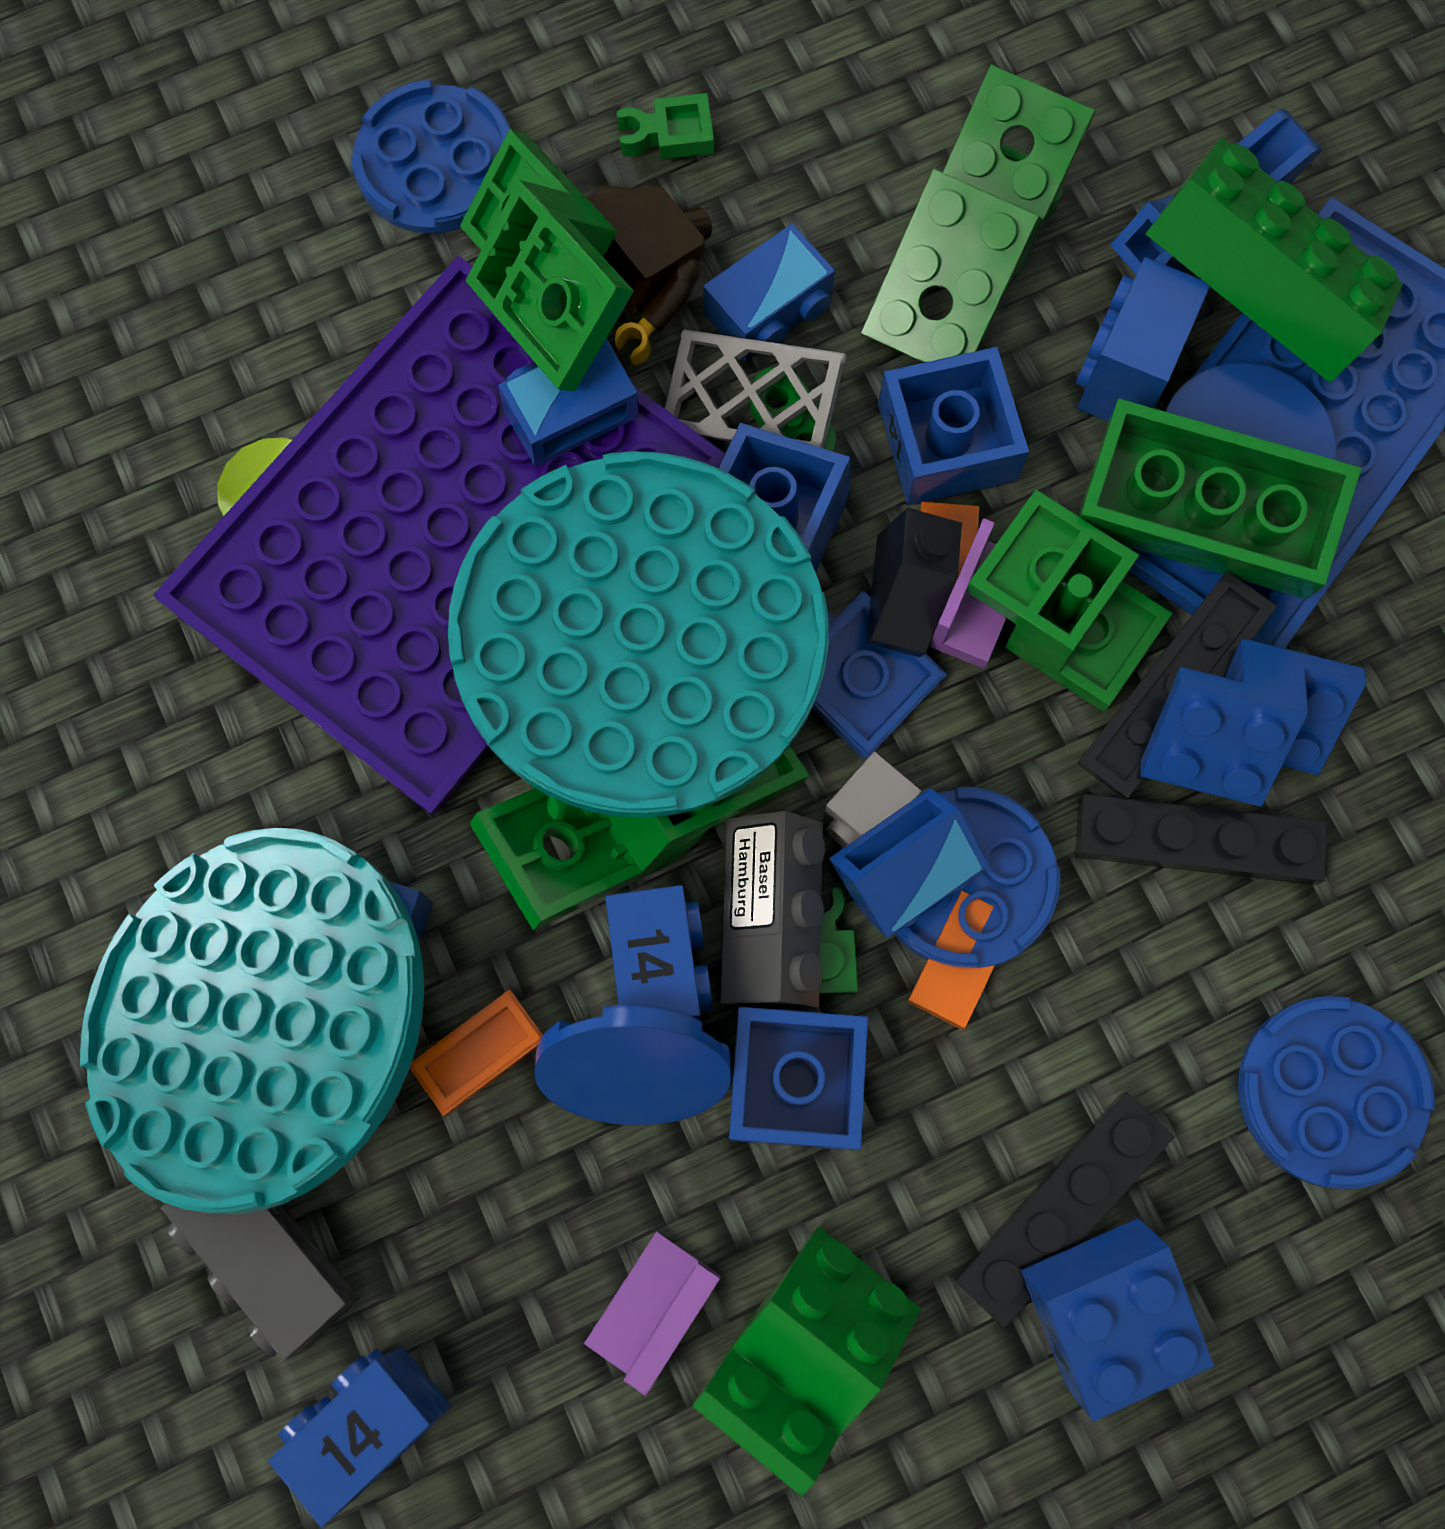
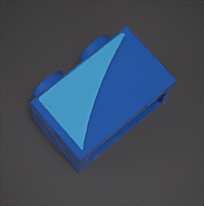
M792 223L703 286L704 315L721 335L781 343L789 330L803 320L810 322L817 319L829 307L832 301L835 270ZM749 352L742 359L746 362L757 353Z
M607 338L575 392L558 390L536 365H526L515 370L508 376L505 382L498 385L503 411L535 468L638 418V392Z
M932 788L920 794L829 858L860 912L886 938L898 930L915 923L922 913L949 894L963 889L974 876L989 866L960 810Z

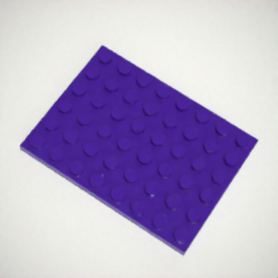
M459 255L153 594V597L160 604L432 817H435L490 750L475 728L463 704L450 660L448 640L449 609L454 584L466 554L487 521L492 516H497L509 503L521 494L522 488L541 476L564 465L570 468L585 462L603 459L604 454L633 451L659 452L683 456L719 468L725 456V453L635 387L638 392V418L535 468L503 411L498 385L505 382L508 376L515 370L526 365H536V363L467 284L465 280L473 266Z

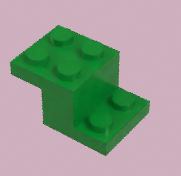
M1035 489L970 580L966 589L967 593L1016 624L1005 646L1006 649L1104 713L1173 614L1123 582L1139 554Z
M818 1226L805 1241L782 1279L745 1323L692 1407L803 1497L817 1481L838 1437L881 1391L921 1307L909 1299L899 1287L888 1282L855 1256L845 1244L835 1240Z

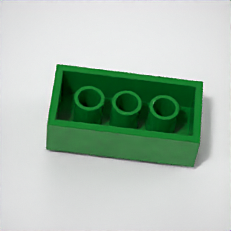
M1221 137L1176 191L1148 229L1146 235L1331 383L1382 333L1403 283L1398 280L1395 269L1386 260L1376 255L1369 257L1353 244L1351 235L1343 225L1331 218L1322 219L1306 206L1304 196L1296 187L1286 181H1275L1259 168L1258 159L1249 149L1237 143L1230 144Z
M1118 398L1108 420L1078 516L1124 546L1222 575L1229 571L1242 581L1308 599L1326 585L1362 467Z

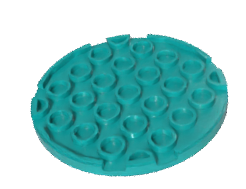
M638 451L604 454L603 459L585 462L570 468L564 465L522 488L521 494L497 516H492L473 541L462 562L454 584L448 622L449 655L463 704L475 728L499 759L525 782L546 795L563 801L568 805L599 814L638 818L669 816L692 811L718 802L751 783L774 764L794 741L813 707L825 671L829 639L826 599L821 591L818 577L811 563V555L798 533L784 516L780 517L765 501L755 495V490L751 486L725 471L683 456Z
M289 828L252 830L227 837L224 840V844L200 856L193 853L174 866L154 884L157 890L144 903L135 916L132 914L127 915L112 938L100 962L90 989L81 1032L80 1067L87 1068V1082L90 1100L86 1101L85 1106L102 1148L111 1151L119 1165L124 1169V1176L143 1192L163 1203L186 1210L219 1215L245 1214L263 1211L287 1203L311 1191L347 1164L368 1142L389 1112L407 1076L418 1042L424 1002L423 963L414 924L401 897L378 868L346 846L314 832Z

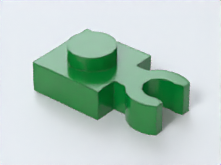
M707 93L653 99L654 113L646 114L642 110L633 107L623 108L616 112L619 131L630 129L637 131L633 135L620 136L621 155L639 156L652 146H659L660 159L714 154V137Z
M832 888V907L829 911L824 912L821 921L820 962L822 966V981L819 996L857 994L854 930L836 931L835 922L840 918L844 909V895L840 888Z

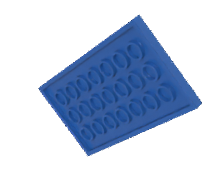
M1333 197L1329 199L1318 215L1322 219L1331 218L1343 225L1351 235L1353 244L1369 257L1376 255L1386 260L1395 269L1398 280L1403 283L1382 333L1329 383L1242 313L1194 375L1196 376L1205 370L1224 364L1253 363L1278 369L1294 377L1305 385L1325 408L1335 433L1336 460L1362 467L1327 582L1323 588L1308 599H1303L1243 581L1277 605V608L1251 641L1284 649L1445 428V268ZM1128 547L1139 554L1129 572L1190 615L1196 611L1223 576L1219 573Z

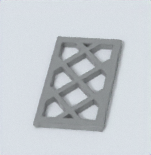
M684 329L681 332V341L665 409L678 418L682 401L697 392L710 415L699 423L686 420L680 421L702 437L728 442L732 441L737 429L730 428L725 418L750 400H752L766 423L759 429L782 436L784 434L780 428L808 409L815 420L811 442L798 441L824 449L847 356L845 353ZM695 344L718 347L724 355L698 375L691 365ZM752 352L775 356L779 365L752 384L738 360ZM804 361L829 364L825 382L808 393L794 369ZM731 366L745 390L718 409L704 385ZM787 375L801 399L773 418L759 394ZM820 400V404H819V408H818L815 403Z

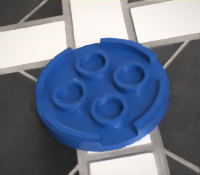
M431 80L409 83L381 97L362 117L363 125L358 132L353 155H351L353 172L366 202L386 221L400 228L420 233H444L461 229L460 224L511 127L497 104L487 95L473 87H469L466 90L450 85H432Z
M1231 363L1205 370L1186 382L1177 391L1165 410L1168 413L1336 460L1334 429L1321 402L1300 381L1269 366L1253 363Z
M957 787L956 790L944 791L938 794L960 810L989 866L974 876L963 889L949 894L922 913L915 923L898 930L894 935L905 947L926 961L930 959L940 964L958 968L998 966L1022 954L1039 938L1054 913L1059 896L1060 868L1057 866L1053 848L1040 827L1041 823L1025 807L1009 797L991 790ZM961 891L970 894L963 900L958 912V921L962 931L969 938L976 940L970 954L954 953L935 947ZM978 899L994 906L981 933L971 929L965 919L967 906Z
M1324 996L1311 998L1289 1005L1274 1013L1256 1030L1244 1051L1238 1077L1240 1107L1245 1123L1255 1142L1265 1155L1282 1170L1297 1179L1320 1187L1335 1189L1363 1188L1379 1184L1400 1173L1416 1157L1415 1152L1419 1148L1427 1130L1430 1111L1435 1109V1094L1431 1072L1421 1049L1413 1037L1396 1020L1392 1021L1377 1010L1346 997Z
M613 1005L604 1006L603 1016L590 1018L571 1025L561 1020L549 1028L537 1045L534 1073L537 1086L551 1102L578 1116L622 1125L663 1124L700 1114L713 1107L725 1096L731 1083V1053L728 1045L719 1043L712 1036L703 1032L702 1022L690 1015L655 1006Z

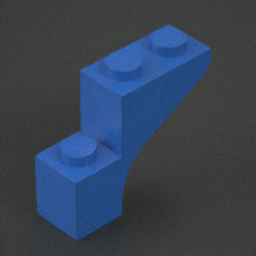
M1286 109L1273 113L1238 143L1249 149L1259 161V168L1275 181H1286L1290 184L1323 151ZM1173 195L1161 200L1149 201L1110 244L1136 275L1144 257L1182 272L1187 269V267L1146 235L1148 229Z

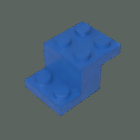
M1243 638L1225 677L1180 667L1141 759L1140 776L1262 807L1282 766L1316 775L1320 774L1367 684L1365 668Z

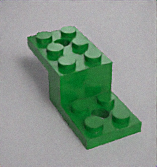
M990 65L943 173L933 169L861 333L923 362L978 351L1014 273L1020 276L1096 113L1095 109L994 65ZM1017 128L1029 130L1034 136V147L1030 155L1020 161L1007 159L1002 151L1003 139L1007 133ZM936 286L947 288L953 298V306L950 313L941 320L928 318L922 309L923 296L929 289Z
M509 129L460 224L464 232L481 250L465 281L558 390L575 392L634 290L603 257L618 231L526 133Z
M789 746L774 764L751 783L718 802L692 811L647 818L617 817L594 813L593 816H586L583 809L567 804L563 820L555 821L547 810L548 795L534 788L477 812L469 824L532 930H535L680 860L708 829L800 786L809 774L791 746ZM551 836L562 840L569 849L570 859L559 860L550 856L544 849L543 838Z

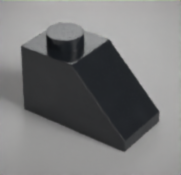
M907 507L877 535L866 644L916 657H922L926 654L958 577L961 522Z

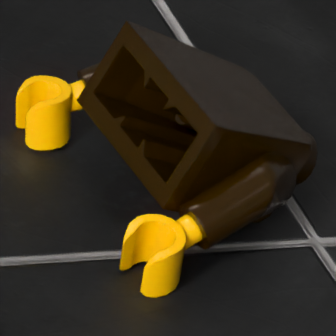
M604 185L590 194L587 199L618 231L603 257L634 290L624 309L630 317L640 313L643 318L638 323L629 322L621 325L615 334V344L618 351H620L630 339H640L641 344L633 350L630 356L631 363L638 365L645 362L650 356L651 345L648 337L655 329L662 331L688 300L700 276L701 271L698 262L705 247L704 240L709 239L711 236L712 223L703 208L695 207L683 212L665 189L661 187L650 186L639 189H627Z

